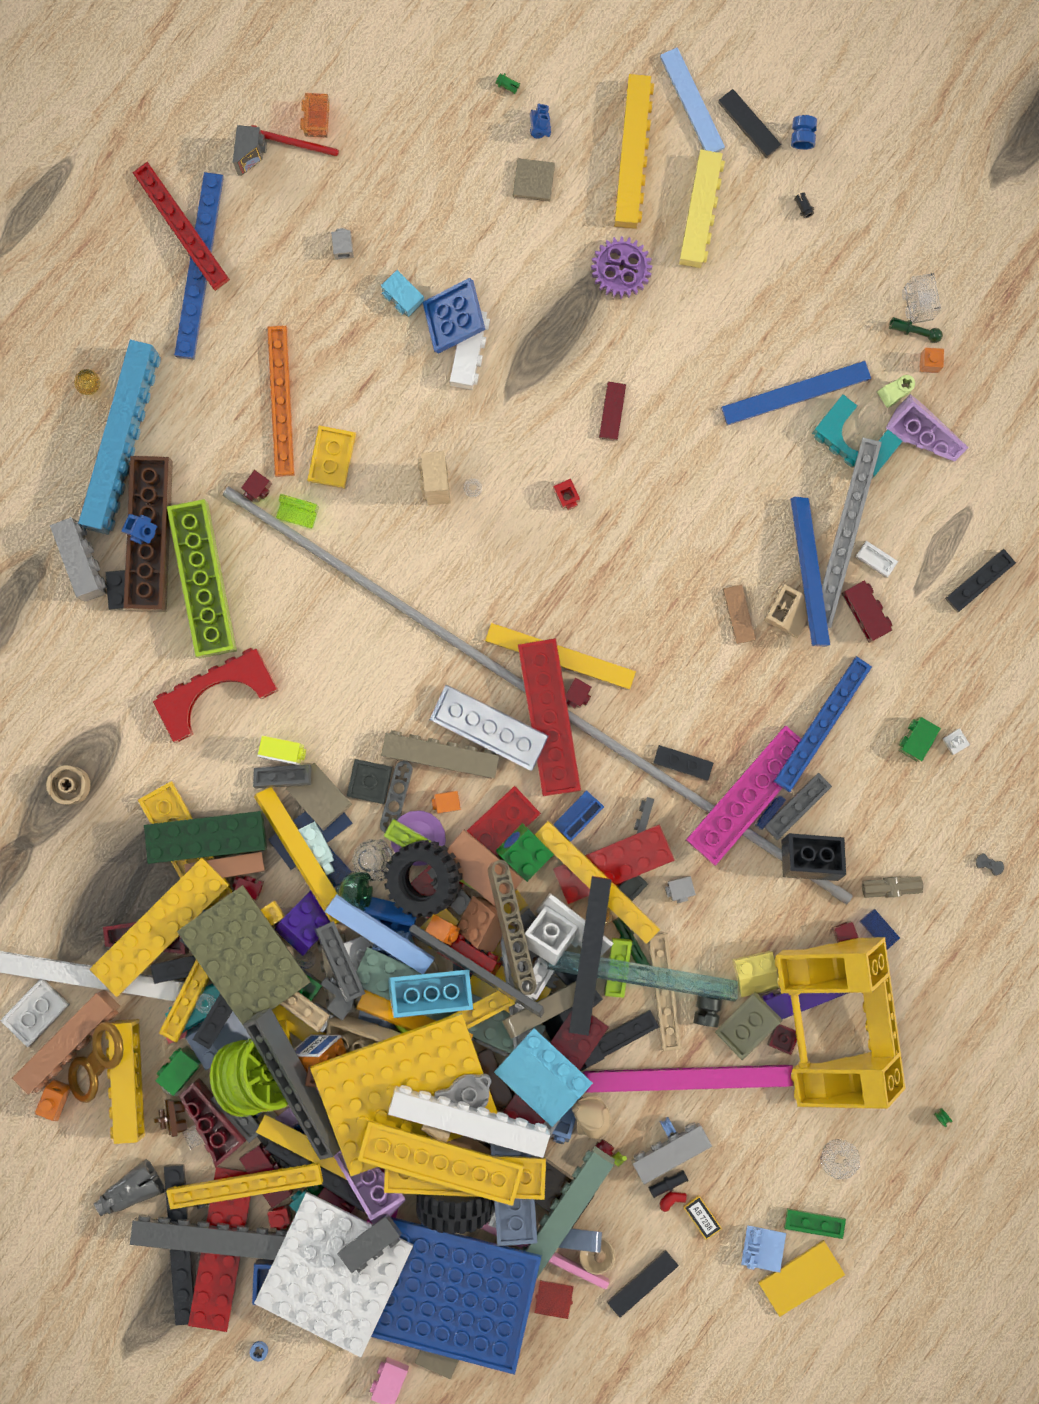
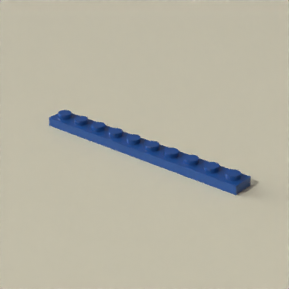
M204 172L195 230L212 253L224 176ZM191 257L174 355L175 357L194 360L207 280Z

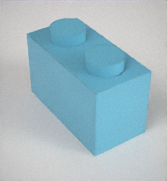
M398 270L381 285L384 298L387 301L392 300L396 304L395 308L402 315L405 313L409 317L423 304L424 296Z

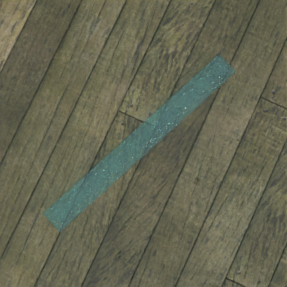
M565 951L555 966L549 962L547 963V970L577 975L580 954ZM600 957L597 977L600 979L734 1002L738 999V981Z

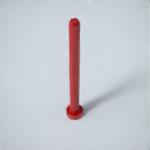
M261 130L265 139L332 156H338L339 150L336 148Z

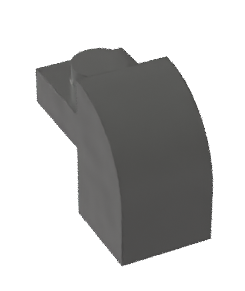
M332 976L331 978L326 977L321 985L336 996L327 1007V1010L343 1020L352 1009L355 999L346 1002L336 978Z

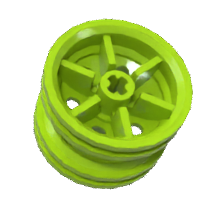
M251 1038L231 1042L218 1050L211 1064L210 1084L217 1103L224 1111L236 1117H247L260 1112L279 1110L288 1105Z

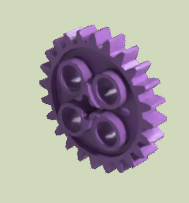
M621 236L618 242L613 237L612 243L606 240V247L600 245V251H595L597 258H592L594 265H591V270L595 271L592 273V277H597L595 284L601 283L600 291L606 288L605 295L613 292V298H615L616 294H619L620 299L623 298V294L630 298L631 292L637 295V288L643 291V284H648L647 278H651L652 274L648 272L652 270V265L648 264L652 259L646 258L649 253L648 251L642 252L644 245L637 247V240L632 244L630 243V237L626 242L623 236ZM612 253H617L620 256V258L615 260L612 259L610 255ZM635 258L638 263L630 264L628 260ZM620 265L624 266L623 270H619ZM607 271L614 272L615 276L607 277L605 273ZM625 276H631L633 278V281L626 282L623 278Z

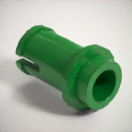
M500 73L495 82L499 88L503 87L513 94L517 93V89H519L521 84L507 77L505 73Z

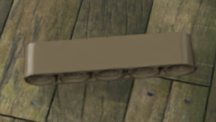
M576 981L537 1001V1003L543 1006L545 1012L541 1018L525 1008L502 1020L510 1038L512 1039L573 1007Z

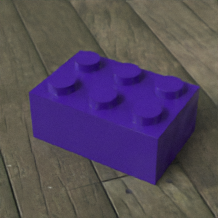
M310 890L279 922L274 930L304 956L319 940L315 929L330 923V920Z

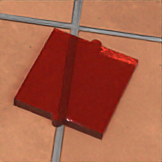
M540 1280L538 1294L535 1295L537 1300L534 1313L568 1319L570 1306L573 1304L572 1294L574 1286Z

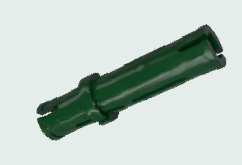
M619 917L614 919L612 922L621 935L620 939L632 941L631 956L637 964L639 971L643 972L650 968L651 965L633 935L635 934L634 931L630 930Z

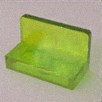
M280 494L278 500L280 506L276 518L312 529L319 506L315 503Z

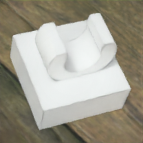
M957 729L942 738L952 755L970 745L961 729Z

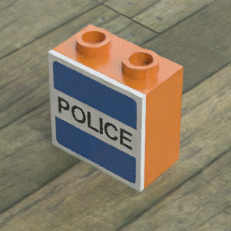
M310 1035L294 1049L306 1072L308 1071L309 1064L315 1065L347 1053L341 1035Z

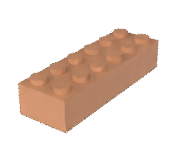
M105 990L96 993L12 1079L28 1095L33 1092L38 1093L50 1083L48 1079L56 1077L64 1069L62 1065L70 1063L77 1056L76 1051L85 1048L91 1042L89 1038L93 1037L95 1028L102 1022L114 1019L119 1012L117 1010L121 1006Z

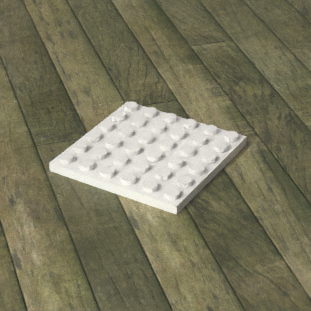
M307 1192L254 1304L362 1357L413 1248V1244L399 1238L400 1241L392 1248L389 1245L382 1250L384 1254L374 1261L371 1258L367 1261L368 1266L358 1273L356 1270L351 1274L337 1253L373 1224Z

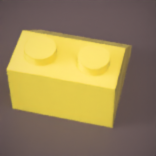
M772 951L732 959L741 997L750 996L754 992L759 994L779 989L778 973Z

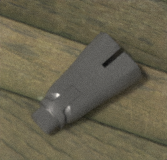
M145 1159L118 1182L109 1187L100 1196V1199L94 1202V1206L100 1216L106 1213L119 1212L164 1193V1185L151 1162Z

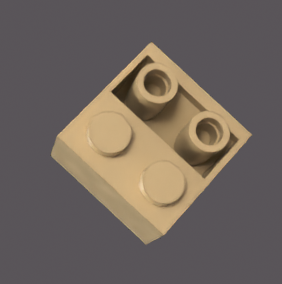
M784 584L766 614L764 621L798 638L808 620L805 596Z

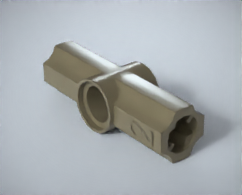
M921 876L905 878L887 877L883 878V880L862 881V892L864 898L882 896L888 898L900 897L904 894L923 893V881Z

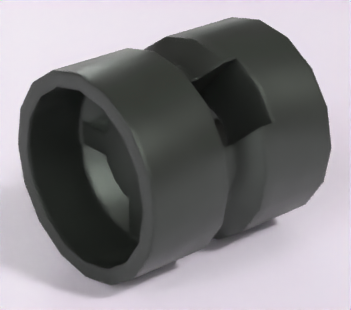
M698 995L696 1002L698 1011L694 1014L693 1023L718 1027L720 1016L717 1013L721 1011L723 1000Z

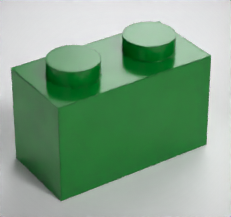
M918 717L909 724L908 729L910 731L907 736L904 735L900 740L899 746L901 747L898 751L917 762H922L941 728L923 717Z

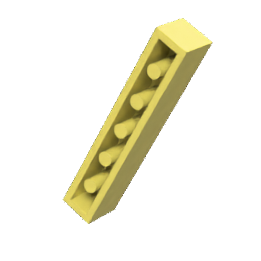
M700 149L680 254V265L701 268L702 263L707 261L708 251H705L706 244H710L712 235L708 231L709 226H713L715 215H712V210L717 207L718 197L715 196L716 190H720L722 179L718 177L719 172H723L724 169L723 153Z

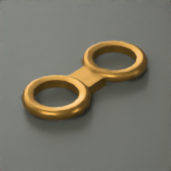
M102 1022L95 1028L92 1038L93 1051L88 1058L84 1056L76 1057L70 1064L68 1071L69 1086L74 1097L82 1103H89L95 1098L99 1085L98 1076L102 1074L105 1068L114 1069L122 1060L123 1040L117 1027L110 1022ZM104 1031L109 1032L114 1041L115 1049L111 1060L105 1057L101 1047V1037ZM80 1065L87 1070L90 1086L87 1094L81 1091L77 1082V1070Z

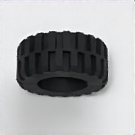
M422 840L400 848L398 852L391 856L392 860L388 861L386 868L389 870L384 872V879H387V883L384 885L385 890L389 889L390 894L388 897L390 900L394 899L396 902L394 906L397 909L403 908L402 912L407 915L412 913L413 917L419 918L423 916L425 918L436 915L452 905V902L458 897L457 892L461 891L462 884L459 881L463 879V876L458 871L461 868L460 863L454 861L456 856L454 853L449 854L447 852L449 848L445 845L440 847L439 842ZM416 861H423L429 864L436 872L438 886L436 892L431 896L419 894L410 883V868Z
M417 1194L416 1212L421 1223L431 1230H437L439 1233L465 1234V1232L471 1233L476 1229L482 1228L490 1220L492 1200L484 1197Z

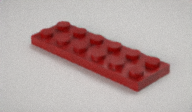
M660 824L585 855L608 879H612L615 885L675 861ZM565 864L553 868L568 904L589 896L590 889Z

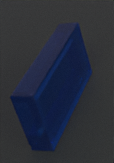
M777 796L755 823V827L763 830L786 799L782 796Z
M876 909L871 910L860 920V923L873 938L885 937L887 950L900 939Z

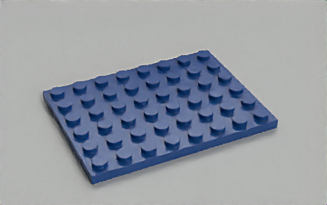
M391 1217L402 1232L399 1238L413 1244V1248L371 1337L515 1375L542 1255L507 1246H497L495 1243L456 1233H439L437 1230H431L427 1226Z

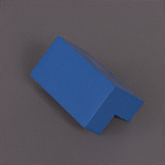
M586 790L553 825L571 842L604 806Z

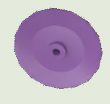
M421 810L410 811L400 816L397 820L427 839L439 842V846L445 845V830L440 820L431 813ZM391 841L394 852H398L402 847ZM416 861L412 865L421 866L427 865V863Z

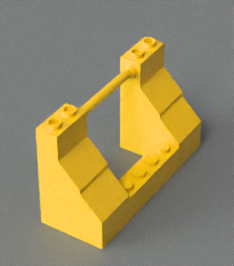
M885 937L856 938L809 949L782 950L775 957V966L778 968L779 974L777 981L778 986L781 988V993L791 995L800 1062L791 1072V1079L794 1081L795 1086L794 1098L797 1100V1107L888 1109L906 1088ZM862 993L864 997L863 1011L866 1013L867 1018L865 1028L869 1033L868 1048L871 1052L823 1063H810L807 1058L799 994Z

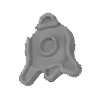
M487 1074L462 1075L449 1088L436 1091L434 1097L444 1096L453 1103L461 1101L468 1103L473 1108H484L489 1101L491 1078Z

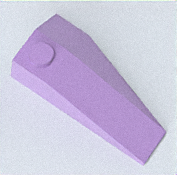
M911 394L896 408L886 426L887 430L891 431L903 442L932 451L934 454L952 461H956L968 449V446Z
M341 1150L334 1156L373 1225L385 1215L389 1214L391 1216L404 1203L405 1198L401 1193H384L385 1174L378 1167L350 1176L344 1157L341 1155Z

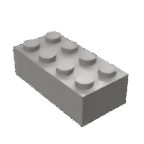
M70 517L50 525L74 593L77 598L86 602L105 595L107 585L104 578H100L98 572L100 566L98 561L93 559L92 553H94L91 543L86 540V529L78 524L79 521Z

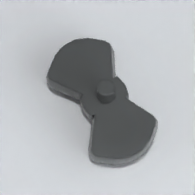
M985 853L978 855L976 858V867L991 869L994 876L1000 875L1004 870L1002 861L989 859Z

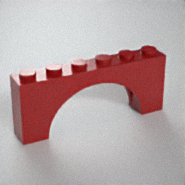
M249 648L242 652V656L238 658L235 656L225 661L226 664L220 667L216 665L208 669L209 673L203 676L198 674L191 678V682L187 684L180 683L173 687L174 690L168 694L163 692L156 696L157 699L153 703L174 743L194 735L191 728V712L194 704L206 690L217 684L225 682L246 684L257 693L260 699H264L279 691L258 649L253 650V648Z

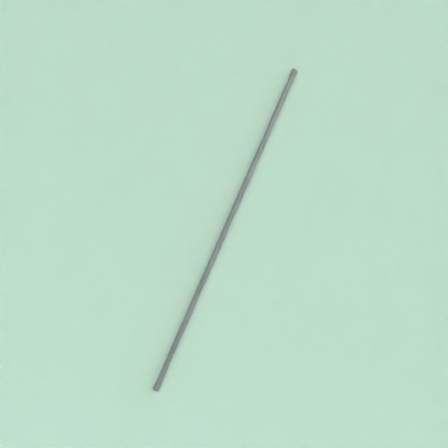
M229 486L225 489L223 493L225 498L252 513L526 693L524 680L247 500L239 492ZM568 710L570 723L707 813L715 807ZM749 828L742 834L782 861V850ZM810 879L846 905L853 897L852 894L829 880Z

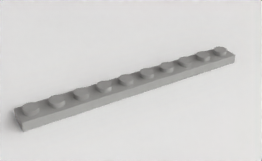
M864 437L860 444L822 584L828 628L832 627L882 443Z

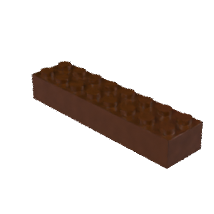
M130 456L128 515L132 514L138 517L144 515L152 519L150 523L156 525L157 528L150 543L142 541L141 544L130 540L131 536L127 535L124 609L127 611L166 612L170 541V521L167 506H171L173 461L169 457Z

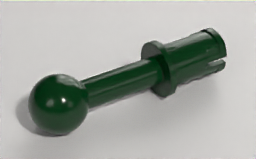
M892 317L889 323L891 325L889 329L904 332V335H908L911 332L925 336L932 343L940 342L943 337V333L939 328L925 329L912 325L911 320L904 321Z

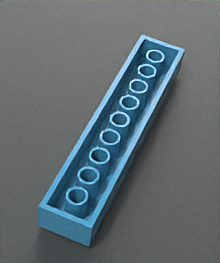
M131 339L129 341L78 522L87 530L109 535L110 531L114 529V515L119 511L120 502L118 501L120 494L123 495L125 490V476H128L130 472V456L135 454L134 444L135 440H138L140 436V422H143L145 418V404H148L151 394L149 390L155 383V369L160 365L161 357H159V353L151 344Z

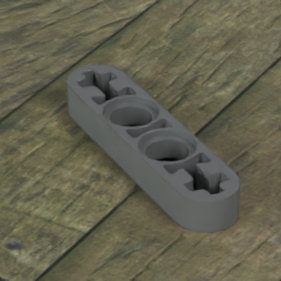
M400 761L394 770L380 822V828L384 833L386 832L384 822L389 821L386 813L397 815L395 820H398L402 813L413 772L412 765L407 761ZM404 764L409 769V772H405L403 777L407 778V782L400 779L396 780V776H401L399 767H403ZM398 782L404 785V791L400 794L395 793L393 789L394 785ZM396 801L399 803V810L397 812L389 810L390 802Z

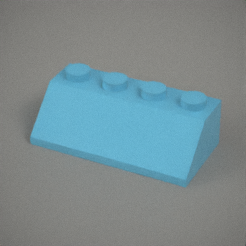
M469 970L391 977L388 980L394 1018L473 1010Z

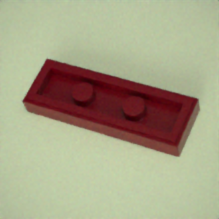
M607 382L599 438L618 441L626 384Z

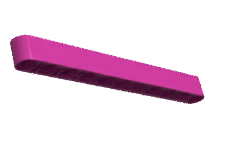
M793 1065L582 1071L593 1082L586 1090L587 1093L794 1086V1081L791 1079Z

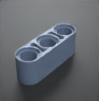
M571 1228L558 1248L600 1253L602 1232Z

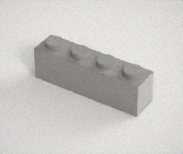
M693 1122L685 1127V1131L673 1133L667 1137L669 1140L663 1143L659 1141L651 1146V1150L647 1152L641 1151L633 1156L632 1164L643 1184L650 1182L712 1147L700 1123L695 1124Z

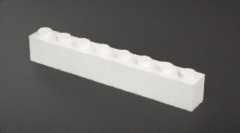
M405 1085L395 1087L388 1115L538 1157H544L550 1131L543 1124H530L522 1118L512 1119L507 1114L497 1112V1114L491 1113L483 1107L473 1108L468 1103L461 1101L453 1103L444 1096L435 1098L429 1092H416Z

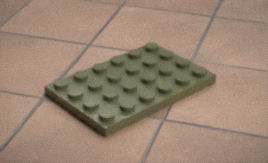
M243 885L177 931L242 1025L257 1012L269 1008L271 1010L311 982Z

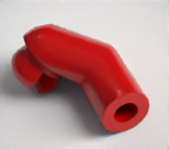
M668 1192L660 1200V1209L663 1212H668L675 1202L686 1203L687 1194Z

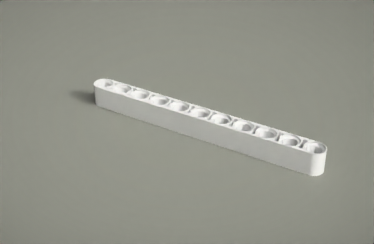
M0 951V973L109 990L89 970L92 967L90 965ZM140 974L122 993L175 1001L185 981L171 980L154 984L151 975Z

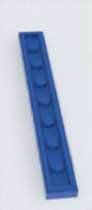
M862 361L722 406L721 409L728 426L871 379L866 361Z
M795 496L791 498L811 644L812 646L827 647L830 646L809 498Z
M857 656L853 659L774 779V783L787 792H791L872 666Z

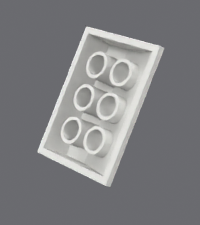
M549 893L536 912L539 915L543 908L547 906L577 925L578 930L571 944L574 947L578 945L582 947L585 920ZM605 935L603 936L601 956L614 944Z

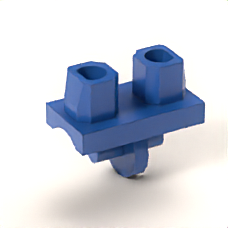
M538 103L536 110L531 109L530 134L536 139L544 136L550 137L551 135L548 105Z

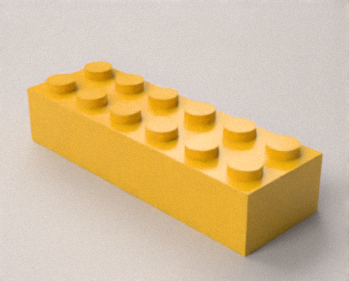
M139 1019L116 1020L112 1024L117 1027L121 1034L124 1050L120 1064L114 1069H107V1077L111 1080V1087L108 1088V1097L112 1100V1107L109 1108V1117L113 1120V1127L110 1128V1137L114 1140V1144L137 1143L145 1137ZM105 1031V1037L109 1040V1047L106 1048V1057L111 1060L115 1049L114 1041L109 1032Z

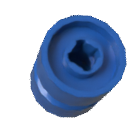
M810 115L794 117L792 124L794 132L791 136V146L800 150L814 148L817 118Z

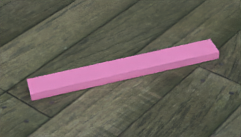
M488 1222L481 1228L497 1236L496 1228L489 1226ZM520 1244L516 1246L522 1248L523 1246L527 1247L528 1244ZM556 1252L549 1260L550 1263L603 1289H607L609 1285V1278L601 1274H591L582 1265Z

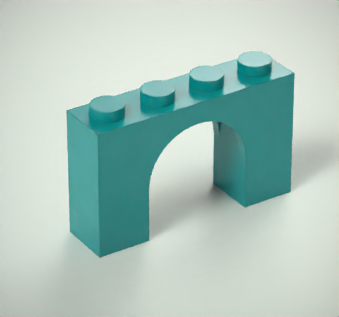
M842 394L812 434L815 435V440L821 444L825 443L833 454H839L844 458V462L848 466L853 467L855 466L859 451L850 448L845 443L842 436V428L845 421L858 405ZM889 430L878 440L882 443L872 479L903 442Z

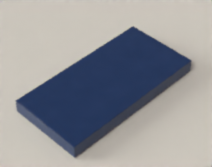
M305 811L295 818L293 822L299 830L313 823L314 820ZM344 812L324 831L321 828L320 830L328 843L353 823ZM274 834L268 839L290 870L296 867L295 863L278 835Z

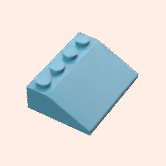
M535 1028L494 1072L551 1127L561 1119L593 1084Z

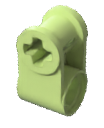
M904 375L877 391V394L885 406L889 408L914 389L915 380L910 375ZM906 383L909 385L908 387L904 388L901 386L902 384Z

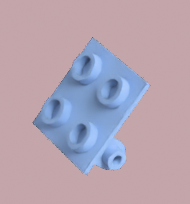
M747 1225L741 1265L747 1266L748 1269L760 1268L780 1272L786 1233Z

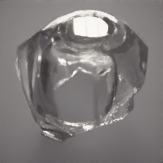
M383 839L364 841L354 851L352 859L354 870L359 877L367 881H384V872L389 870L386 868L388 861L392 860L391 856L394 853Z

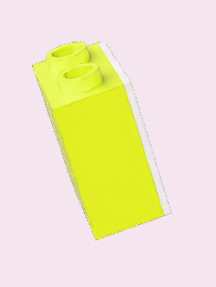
M262 736L257 757L300 765L301 760L305 759L306 749H304V745L301 743Z

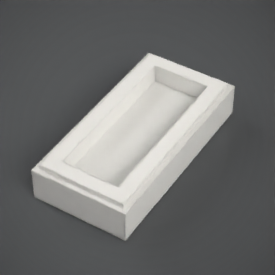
M865 541L855 558L888 578L898 563L897 560L868 541Z

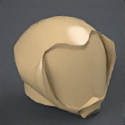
M591 1095L584 1097L572 1106V1111L577 1120V1132L579 1135H586L592 1139L599 1140L607 1133L611 1117L608 1108L600 1096Z

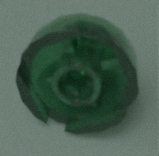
M352 872L346 875L338 886V895L352 906L365 911L366 909L364 908L369 907L372 900L373 886H369L368 881L372 880L371 876L367 872Z

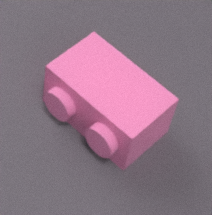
M389 1357L386 1358L385 1363L381 1362L377 1371L380 1374L378 1381H373L369 1391L372 1393L371 1400L380 1404H395L409 1366Z

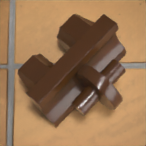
M165 1100L166 1116L164 1109L158 1110L159 1117L154 1118V1123H160V1129L163 1130L166 1129L167 1122L168 1134L171 1137L178 1136L177 1133L187 1130L186 1120H176L175 1116L176 1113L185 1112V1107L182 1101Z

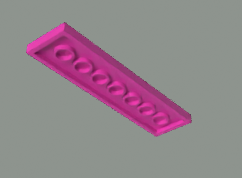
M785 725L685 841L711 864L716 866L782 789L773 781L801 738Z

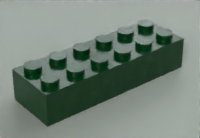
M262 811L144 825L148 864L267 850Z

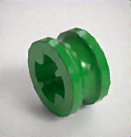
M940 1108L939 1113L935 1112L934 1116L946 1128L947 1123H952L953 1121Z

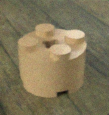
M60 766L48 776L46 783L47 792L57 803L67 805L78 804L84 801L89 794L90 779L88 774L78 767ZM66 783H71L72 786L68 788Z

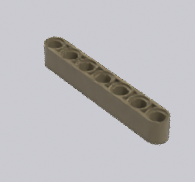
M498 860L488 866V876L514 988L524 995H531L536 991L537 984L508 864L503 860ZM496 865L501 866V875L495 872L494 868ZM500 884L506 886L507 891L505 894L499 891ZM505 903L511 906L509 914L504 911ZM510 922L516 927L514 933H511L508 929ZM515 942L519 943L520 945V951L518 953L513 950V944ZM520 961L525 965L523 972H520L517 968ZM524 981H527L529 984L527 992L522 989Z

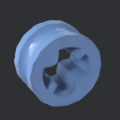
M666 1117L665 1121H659L668 1137L671 1132L676 1133L668 1117Z
M263 1341L255 1342L250 1349V1357L254 1361H262L268 1354V1346ZM256 1347H260L259 1349L263 1348L264 1351L261 1356H258L259 1353L257 1355L254 1353L257 1349Z

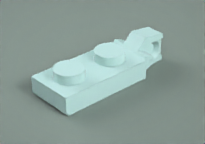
M314 821L299 829L300 834L320 866L323 867L326 875L333 873L334 869L330 863L334 861L333 854L318 824Z

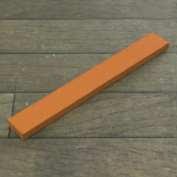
M268 326L275 477L295 476L287 326Z

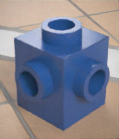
M129 514L121 532L131 536L130 540L141 544L142 541L150 543L155 535L157 526L150 523L152 519L144 515L138 517Z

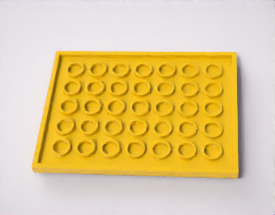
M462 1012L310 1066L350 1176L377 1167L358 1161L369 1120L431 1138L421 1130L423 1124L388 1115L396 1086L405 1085L412 1088L413 1091H426L431 1093V1096H434L436 1091L449 1088L462 1075L484 1074ZM489 1090V1101L484 1108L488 1109L491 1113L497 1114V1109ZM451 1132L447 1142L463 1135Z

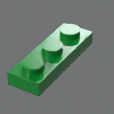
M787 1208L784 1228L843 1239L846 1219Z

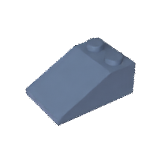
M234 1012L231 1013L210 1049L192 1040L202 1023L188 1030L185 1037L205 1070L211 1068L214 1056L224 1045L251 1038Z

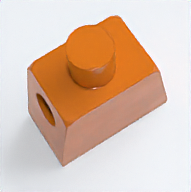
M52 1080L45 1087L35 1114L51 1121H58L70 1093V1086L61 1081Z

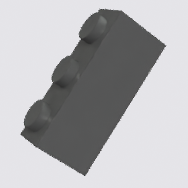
M387 1214L342 1248L337 1254L351 1274L356 1270L359 1273L368 1266L367 1261L371 1258L375 1261L383 1255L384 1252L382 1250L388 1245L390 1248L400 1241L399 1237L402 1232L389 1214Z

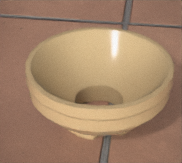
M602 1238L601 1251L605 1253V1260L601 1263L595 1260L596 1252L580 1250V1262L587 1272L600 1275L612 1268L615 1262V1251L607 1240Z

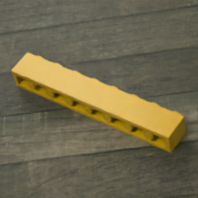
M629 74L614 227L637 229V224L642 221V211H639V204H643L644 193H641V186H645L646 175L642 174L643 168L647 167V156H644V150H648L649 138H646V131H650L651 120L647 118L648 113L652 112L653 101H649L650 95H653L654 83H651V76Z

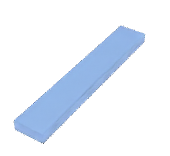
M678 47L661 54L660 59L703 149L712 152L724 150L723 141Z
M337 894L325 909L327 914L421 974H424L434 961L432 955Z

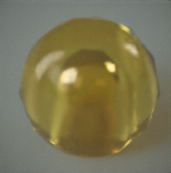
M83 369L76 373L74 386L80 394L93 395L99 390L101 380L94 370Z

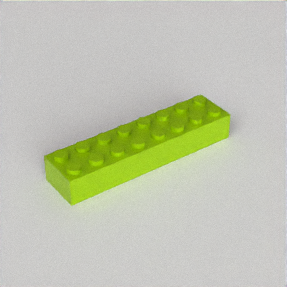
M205 499L167 506L195 656L201 659L236 652V643L209 504Z

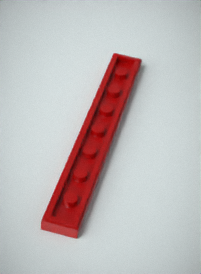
M146 162L132 172L211 287L216 291L230 280L151 165Z

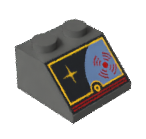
M237 125L233 164L237 174L242 176L263 160V153L267 152V142L260 127Z

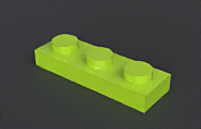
M612 938L614 944L610 948L604 995L624 998L632 941L629 939Z

